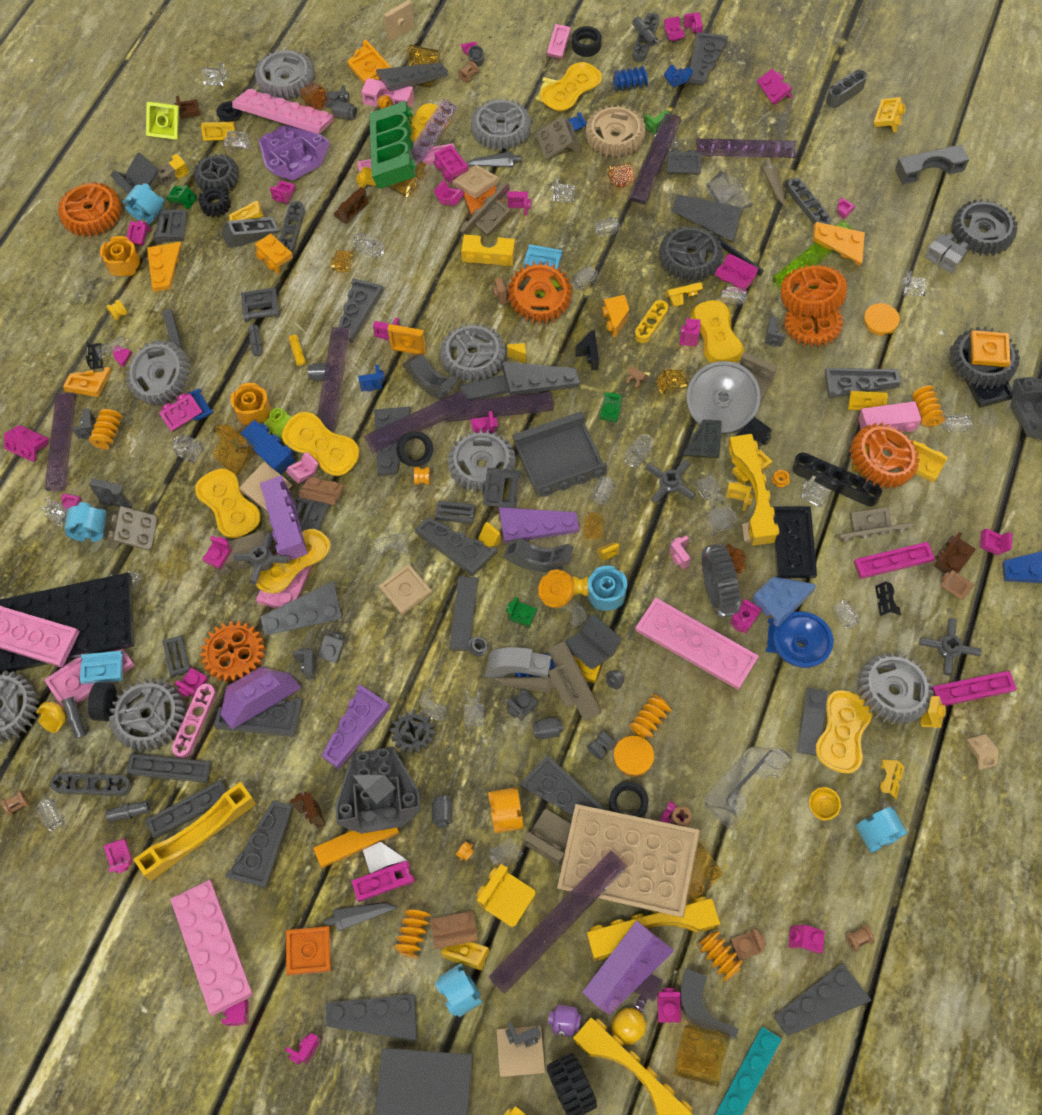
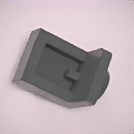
M337 631L325 634L318 657L338 663L344 644L348 643L349 639L344 637L343 633Z
M512 1022L508 1023L509 1029L505 1032L509 1043H514L516 1048L524 1044L528 1048L539 1043L537 1039L541 1038L538 1026L516 1035Z

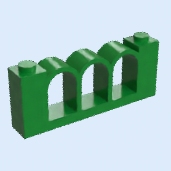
M406 101L370 113L372 178L378 189L416 177L415 169H417V164L411 152L414 144L410 137L413 132L410 124H412L414 113L412 107H408Z

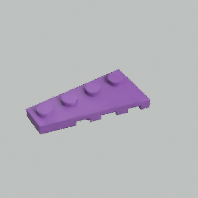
M499 507L505 544L517 538H522L526 541L579 532L576 512Z
M360 684L356 689V695L348 704L349 708L345 716H342L339 721L336 733H333L322 754L323 759L338 770L391 708L387 702Z

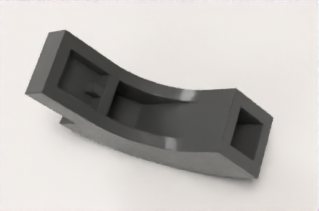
M422 353L414 354L402 364L411 378L423 390L438 399H441L453 389L452 385L457 382L453 376H442L436 372Z
M522 538L508 541L504 559L522 568L539 572H549L555 569L563 570V566L568 565L572 559L573 546L565 544L555 548H542L532 545Z
M686 968L679 990L681 992L680 1006L686 1021L694 1031L708 1040L712 1038L713 1032L717 1033L716 1037L727 1042L730 1039L734 1040L739 1029L714 1019L704 1008L702 992L707 976Z

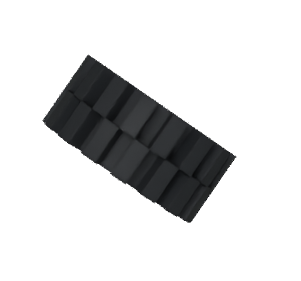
M212 185V188L207 187V190H202L203 193L199 194L198 200L201 210L204 214L206 213V216L209 217L211 215V218H214L217 215L218 218L220 217L219 214L225 215V211L228 213V208H231V202L225 188L221 189V186L214 188V185ZM216 199L220 200V201L217 202V203L210 204V202H211L212 200H216Z

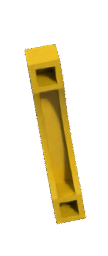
M752 434L730 437L728 450L731 462L746 475L755 494V512L748 526L751 545L775 543L776 536L779 535V528L777 524H774V508L770 507L769 504L770 492L765 488L766 476L761 472L762 460L761 457L757 456V441L753 440Z
M239 782L225 792L203 816L176 835L149 847L133 860L148 880L153 881L257 803L244 785Z
M700 897L693 900L694 903L686 905L684 918L652 911V915L645 917L644 914L632 916L630 921L623 922V919L610 923L611 926L603 928L602 925L591 927L586 937L593 962L609 958L636 921L647 929L658 926H677L695 933H701L718 928L720 921L713 899L706 900V897Z
M590 1018L574 1036L573 1041L589 1057H601L614 1061L632 1072L649 1093L656 1115H693L691 1113L693 1111L692 1107L684 1100L679 1102L674 1097L675 1091L666 1083L662 1085L657 1081L658 1075L649 1067L645 1069L639 1063L641 1059L633 1051L628 1053L622 1047L624 1043L615 1034L611 1037L605 1031L607 1029L605 1024L598 1018L596 1020Z

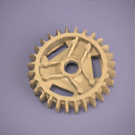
M611 105L610 108L605 106L604 109L599 108L598 112L594 111L593 115H590V118L587 120L585 131L587 143L591 149L594 148L595 153L600 151V156L606 154V158L610 155L612 158L618 156L619 159L621 155L627 157V154L632 155L633 151L637 152L638 148H641L644 143L646 126L644 119L641 118V114H637L636 110L631 111V107L626 109L625 105L623 108L619 107V105L617 107ZM595 130L601 132L603 139L596 133ZM614 132H617V133H619L620 135H619V136H612L611 134L614 133Z

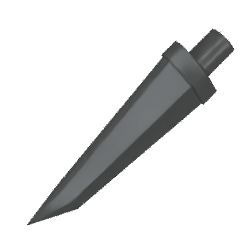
M512 151L474 158L467 165L513 167V162H521V155L513 156Z
M387 903L334 909V917L324 919L325 926L329 927L336 925L337 931H341L399 907Z

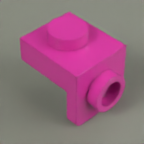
M679 16L664 19L665 36L671 41L685 38L684 30L680 27Z
M281 180L276 187L271 186L270 188L273 200L287 204L296 190L295 184Z
M441 181L434 189L438 201L444 205L455 206L464 195L461 189L449 188L446 181Z
M507 192L508 208H524V215H527L528 209H531V199H528V192Z
M986 528L981 531L980 548L997 556L1012 549L1013 534L1007 532L1000 535Z
M126 838L105 844L104 849L110 865L108 868L109 873L116 871V874L127 871L133 859Z
M807 925L791 926L788 947L792 949L801 948L817 954L823 953L825 931Z

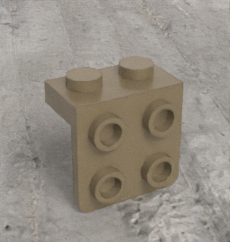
M120 506L110 517L109 523L112 524V527L106 536V540L109 541L107 548L115 550L121 543L150 550L157 521L156 516Z

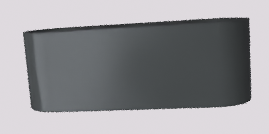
M855 70L832 85L828 92L827 105L832 108L839 107L864 89L867 73L863 70Z

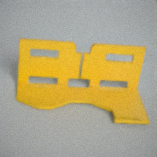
M882 760L881 768L885 769L887 774L880 785L882 793H890L897 799L900 787L899 780L902 779L904 766L897 760Z

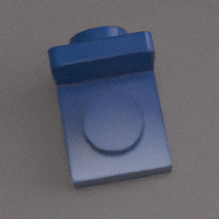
M672 64L664 73V77L673 88L686 83L693 71L690 67L677 70Z

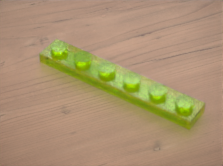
M842 220L838 225H836L838 227L855 230L844 220ZM815 242L774 275L772 281L781 288L784 277H787L788 273H792L793 269L798 270L799 266L804 268L805 265L812 266V264L816 266L835 250H829Z

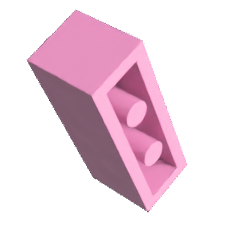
M914 401L861 409L858 421L861 429L867 425L874 423L879 425L882 422L884 426L890 424V428L896 426L898 431L912 432L917 430L921 417Z

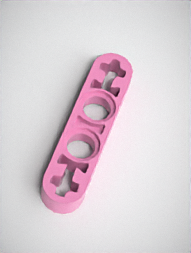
M202 684L198 687L174 740L172 751L178 758L185 759L191 755L216 699V691L210 684ZM209 690V692H210L211 694H210V695H206V696H205V699H204V696H203L202 693H203V692H207V691ZM202 707L204 709L203 714L198 717L194 716V710ZM193 725L196 727L193 734H185L188 726ZM185 746L187 748L186 751L182 750L180 753L178 748Z

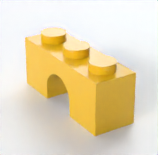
M464 234L461 249L462 262L513 266L515 239L498 237L497 244L487 248L482 245L481 236Z

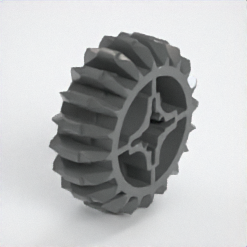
M215 153L214 156L209 155L208 158L203 157V161H198L194 171L195 182L200 190H207V187L212 188V185H214V188L221 186V189L225 188V190L230 191L231 187H235V183H238L239 169L235 161L230 159L228 155L224 156L221 154L218 156Z

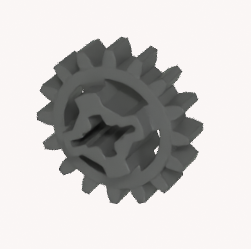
M415 710L410 715L405 711L404 717L398 715L399 721H393L395 728L390 729L391 734H393L391 737L392 742H396L395 747L400 748L402 746V753L409 750L410 755L413 754L414 750H417L418 754H420L422 747L427 750V743L432 744L433 739L431 737L435 736V731L432 730L434 724L429 723L431 721L430 717L424 718L422 711L417 715ZM410 726H412V729L415 731L416 738H414L413 735H411Z

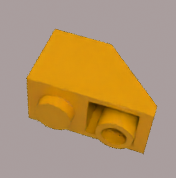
M625 295L604 299L602 314L603 317L607 318V330L611 331L613 338L617 337L629 319V306Z

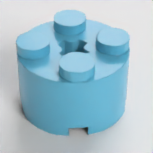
M143 183V185L134 186L123 200V204L126 203V210L137 220L144 219L147 224H151L163 209L165 200L161 196L156 195L148 184Z
M80 502L78 506L68 508L64 526L66 536L85 542V538H90L91 542L102 540L107 511L90 507V504Z
M601 566L595 569L588 579V599L593 607L597 610L610 611L623 605L627 590L625 575L613 566Z
M893 807L885 808L855 826L870 853L880 850L884 845L889 846L908 834Z
M462 963L440 975L438 981L435 982L440 994H443L448 999L445 1004L449 1012L459 1017L483 1003V1000L478 998L481 995L469 973L465 974L463 970L465 967Z

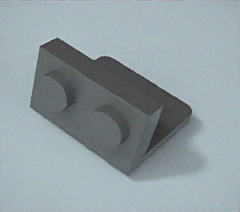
M138 152L126 174L113 170L110 176L128 195L135 185H143L145 183L151 186L158 174V168L142 153Z

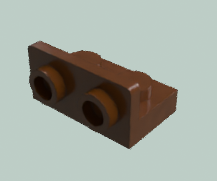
M360 187L357 191L353 192L345 202L341 203L338 210L334 213V217L347 224L368 204L366 190Z
M960 532L955 537L951 536L945 544L948 546L946 550L941 549L935 557L938 561L934 567L945 574L947 572L950 573L952 570L959 574L976 551L974 547L960 539L962 536Z
M310 792L299 793L290 800L291 804L300 814L304 813L305 818L309 820L310 824L313 823L317 828L326 826L319 803Z

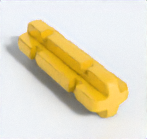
M296 334L290 335L289 342L296 365H305L306 361L298 336Z

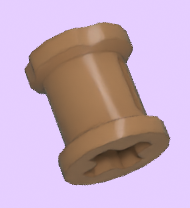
M469 61L467 66L458 70L460 79L467 83L470 77L479 72L478 66L473 61Z
M22 790L17 791L16 795L7 800L5 798L1 800L3 809L9 816H12L13 812L24 806H30L29 800Z
M686 807L676 808L671 817V824L688 827L692 817L690 810ZM679 815H682L684 822H680Z
M863 925L862 929L853 933L848 932L845 934L850 948L855 952L865 944L875 943L874 936L867 925Z

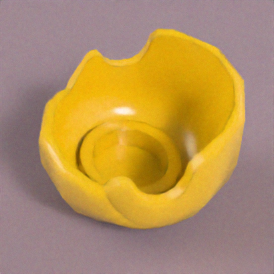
M44 702L36 712L41 713L38 720L40 725L51 733H57L67 722L65 710L56 702Z
M828 787L817 788L811 793L808 800L812 814L823 821L833 820L839 815L842 807L837 792Z
M632 1007L622 1009L612 1019V1034H615L625 1045L635 1044L646 1032L647 1023L644 1015Z

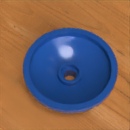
M793 612L778 627H775L773 633L774 647L779 656L787 663L796 667L811 668L818 666L829 657L833 649L834 639L831 629L824 620L812 613ZM797 643L803 644L804 647H799Z

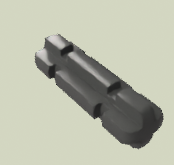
M252 324L248 328L252 355L259 357L263 353L260 334L258 333L259 327Z

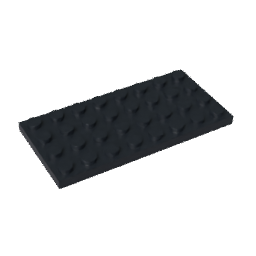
M129 572L0 599V606L69 626L80 631L66 660L81 658L83 654L103 653L135 646L132 575ZM0 649L1 674L5 670L14 672L49 664Z

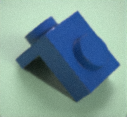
M379 364L375 365L376 373L358 376L361 392L382 389V381H385L383 370L380 371Z

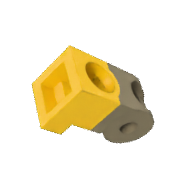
M177 153L171 156L172 161L165 164V166L158 167L157 178L161 185H170L189 174L186 163Z

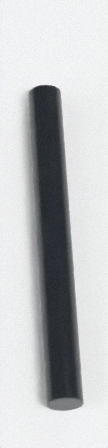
M713 233V236H717V240L721 241V246L724 250L757 267V274L759 276L763 274L764 270Z

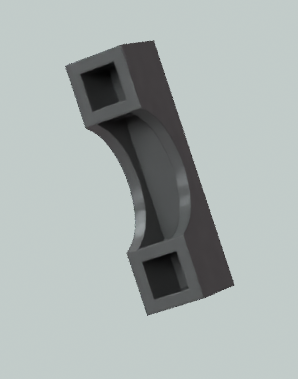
M962 145L951 146L899 158L895 171L903 185L917 182L921 171L927 168H939L948 174L963 172L966 169L969 158Z

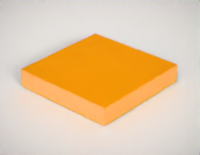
M393 324L388 325L387 330L391 350L411 354L422 353L425 356L427 350L424 330Z
M971 331V364L999 367L1010 366L1009 333Z

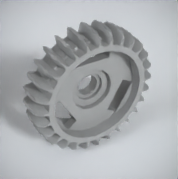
M287 48L286 51L281 49L279 52L274 51L273 54L269 52V56L264 55V60L260 59V63L257 64L255 78L261 92L270 94L275 98H287L289 100L291 97L295 99L297 95L301 97V93H306V89L310 90V86L313 85L314 69L312 63L300 51L295 52L294 49L289 51ZM269 72L271 74V81L266 79ZM283 76H289L288 79H282Z
M500 97V100H495V98L492 102L488 100L487 104L482 103V107L478 106L477 110H474L471 118V129L474 139L477 140L478 144L482 143V147L487 146L488 150L494 148V151L496 149H500V151L506 149L508 151L510 147L514 149L515 145L519 147L520 142L524 143L525 139L528 138V134H530V115L527 109H524V105L520 106L519 102L514 103L513 99L508 101V98L502 100ZM498 120L505 121L504 123H497Z
M475 322L473 326L467 323L466 327L460 325V329L454 327V332L449 331V336H444V341L441 343L442 347H440L441 362L446 372H450V376L454 377L456 375L457 381L462 378L463 383L466 380H469L470 383L472 380H484L487 376L492 378V373L497 375L498 370H501L502 362H505L504 358L506 357L505 344H503V338H500V334L495 333V329L490 330L489 325L484 328L482 323L480 326H476ZM454 347H457L456 360L451 358V351ZM474 347L477 348V352L470 353L468 349Z
M157 339L156 343L150 341V345L144 343L143 349L138 347L140 351L138 354L133 353L135 358H130L131 365H127L130 368V371L125 372L129 375L126 378L129 382L127 386L136 398L144 403L156 404L158 406L161 403L166 405L167 400L173 402L174 396L179 397V392L184 393L182 390L184 386L188 387L186 381L191 379L187 375L192 373L189 370L191 367L190 363H188L190 359L173 342ZM162 353L165 354L164 356H159V357L153 358L154 356H156V355H158V354H162ZM164 370V376L157 378L158 372ZM141 378H143L147 385L150 387L148 391L144 390Z
M480 429L479 433L473 430L472 435L466 432V437L460 436V442L455 440V446H451V452H448V469L452 479H455L456 484L460 483L461 489L466 486L467 492L474 489V494H476L477 490H481V494H484L487 467L497 468L499 464H503L502 469H515L516 458L515 451L512 450V444H508V439L503 440L502 434L497 437L496 431L490 434L489 429L486 433H483L482 429ZM484 460L487 462V465L479 467L477 462ZM459 463L465 464L470 475L465 474L461 470Z
M883 652L880 656L876 655L873 659H870L861 669L857 685L860 687L857 692L863 693L859 699L866 701L863 707L869 706V713L874 711L876 713L875 718L881 716L883 717V722L889 719L891 725L897 721L900 726L903 722L905 724H909L911 721L915 722L929 709L931 696L934 694L931 691L933 684L928 683L931 677H925L927 670L921 671V664H914L915 659L909 661L907 660V655L901 658L900 653H897L894 657L892 652L888 655ZM882 668L895 669L882 674H879L877 671ZM914 684L918 692V701L913 700ZM889 686L896 687L898 694L890 693ZM880 698H882L884 701H886V702H887L888 704H890L891 706L885 704Z
M6 670L3 674L0 673V701H3V706L0 709V743L4 744L5 738L12 742L13 735L19 738L20 731L26 732L24 728L26 725L32 726L29 721L30 719H36L33 712H37L38 708L35 705L39 704V701L36 699L38 695L31 683L22 675H17L13 671L9 673ZM19 695H23V706L19 712Z
M144 678V682L141 684L136 680V686L133 687L129 684V690L122 689L124 693L122 696L116 695L119 701L112 702L116 708L109 709L113 714L109 717V720L112 722L110 727L113 729V734L117 737L118 741L127 748L130 746L134 751L138 748L140 752H143L144 748H146L148 752H151V748L154 746L159 750V744L162 743L164 746H167L166 740L173 741L172 735L178 734L176 729L182 725L179 721H183L185 718L181 715L186 713V710L183 708L185 704L181 700V695L168 682L165 684L160 679L157 683L152 678L149 683ZM142 695H145V696L142 697L139 701H137L134 705H132L130 708H128L129 705H130L135 699H137L138 697H140V696H142ZM171 702V716L167 720L165 703ZM144 709H151L149 717H141V712ZM133 729L146 733L148 736L135 737L130 735V732Z

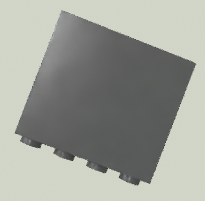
M582 411L513 434L514 446L537 498L549 496L559 490H566L576 484H583L593 478H601L607 473V463L602 462L584 424Z
M382 1048L375 1115H468L473 1055Z

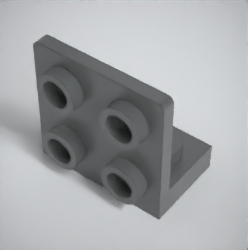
M592 615L588 618L582 631L565 642L572 654L590 669H594L614 656L623 639L596 616Z

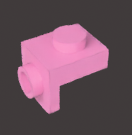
M306 452L303 454L302 460L287 467L286 472L299 484L307 480L308 477L315 476L318 462Z
M687 536L676 538L671 543L670 548L673 562L677 566L679 565L682 570L689 567L691 559L684 550L688 546L689 538Z

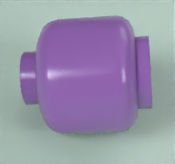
M559 1004L556 1006L555 1011H550L548 1025H552V1032L554 1034L572 1037L575 1032H579L581 1014H578V1010L575 1007Z

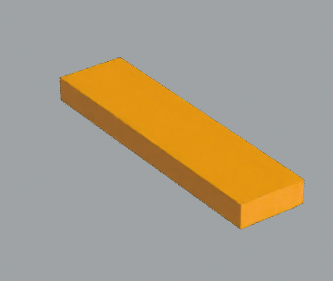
M397 828L361 834L352 830L313 849L320 867L324 868L398 835L399 831Z

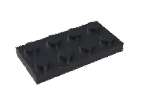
M963 350L964 358L968 362V352ZM996 369V370L991 371V372H989V373H996V372H999V371H1001V370ZM965 380L979 408L1012 399L1013 390L1008 381L1005 385L1001 384L999 388L994 385L992 389L986 386L983 390L981 385L976 388V384L972 383L969 385V381Z
M773 506L775 513L773 518L774 524H777L779 528V535L776 536L774 543L777 577L816 578L817 568L811 506Z

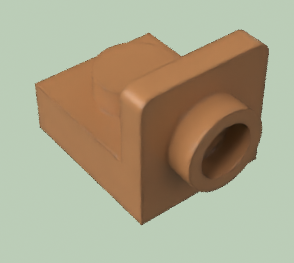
M757 928L730 940L734 952L737 953V960H744L765 951L766 940L763 934L758 932Z

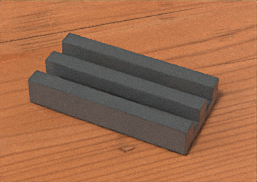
M438 501L435 520L473 524L475 505ZM441 513H448V514H452V515H466V516H470V518H469V517H460V516H451V515H442Z
M182 635L163 640L171 678L188 672L190 665ZM177 641H179L184 668H182L180 657L176 644ZM172 643L177 670H174L168 645Z

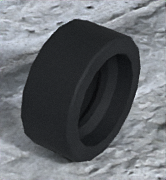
M583 26L576 29L572 34L573 51L582 57H590L597 54L601 49L600 31L591 26ZM584 38H588L594 40L595 42L593 44L584 45L579 43L578 41Z
M422 432L406 433L397 442V456L407 466H422L432 457V441ZM412 438L420 439L425 445V453L418 460H412L405 454V444Z
M97 682L92 686L88 697V714L91 720L110 721L109 717L113 714L109 709L116 708L112 702H117V690L114 684Z
M631 781L621 782L616 785L610 793V811L624 814L617 807V797L623 791H633L639 796L641 806L634 814L626 815L643 818L649 803L645 789L638 783Z

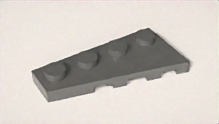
M439 62L376 69V75L390 91L446 77L448 76V70Z
M679 194L676 195L673 212L732 242L735 241L743 210L742 207Z
M354 278L351 282L352 288L348 292L347 304L345 303L343 308L344 314L340 318L336 331L337 339L353 343L384 291L382 285Z
M502 362L509 395L579 387L580 384L576 368Z
M825 369L828 398L850 395V391L870 392L896 388L900 386L901 382L898 369Z
M410 406L374 410L379 476L397 475L400 459L397 456L396 447L397 442L407 430L408 418L411 412Z
M429 517L415 528V533L471 576L477 573L497 554V548L487 547L477 539L474 541L466 537L464 533L454 532L450 530V527Z
M302 698L288 702L281 700L234 729H231L221 717L222 707H219L214 727L220 730L295 737L303 700Z
M548 755L519 784L524 789L572 816L575 804L606 810Z
M842 963L773 1018L784 1033L790 1036L872 1000Z
M414 994L326 1003V1021L329 1028L417 1041Z

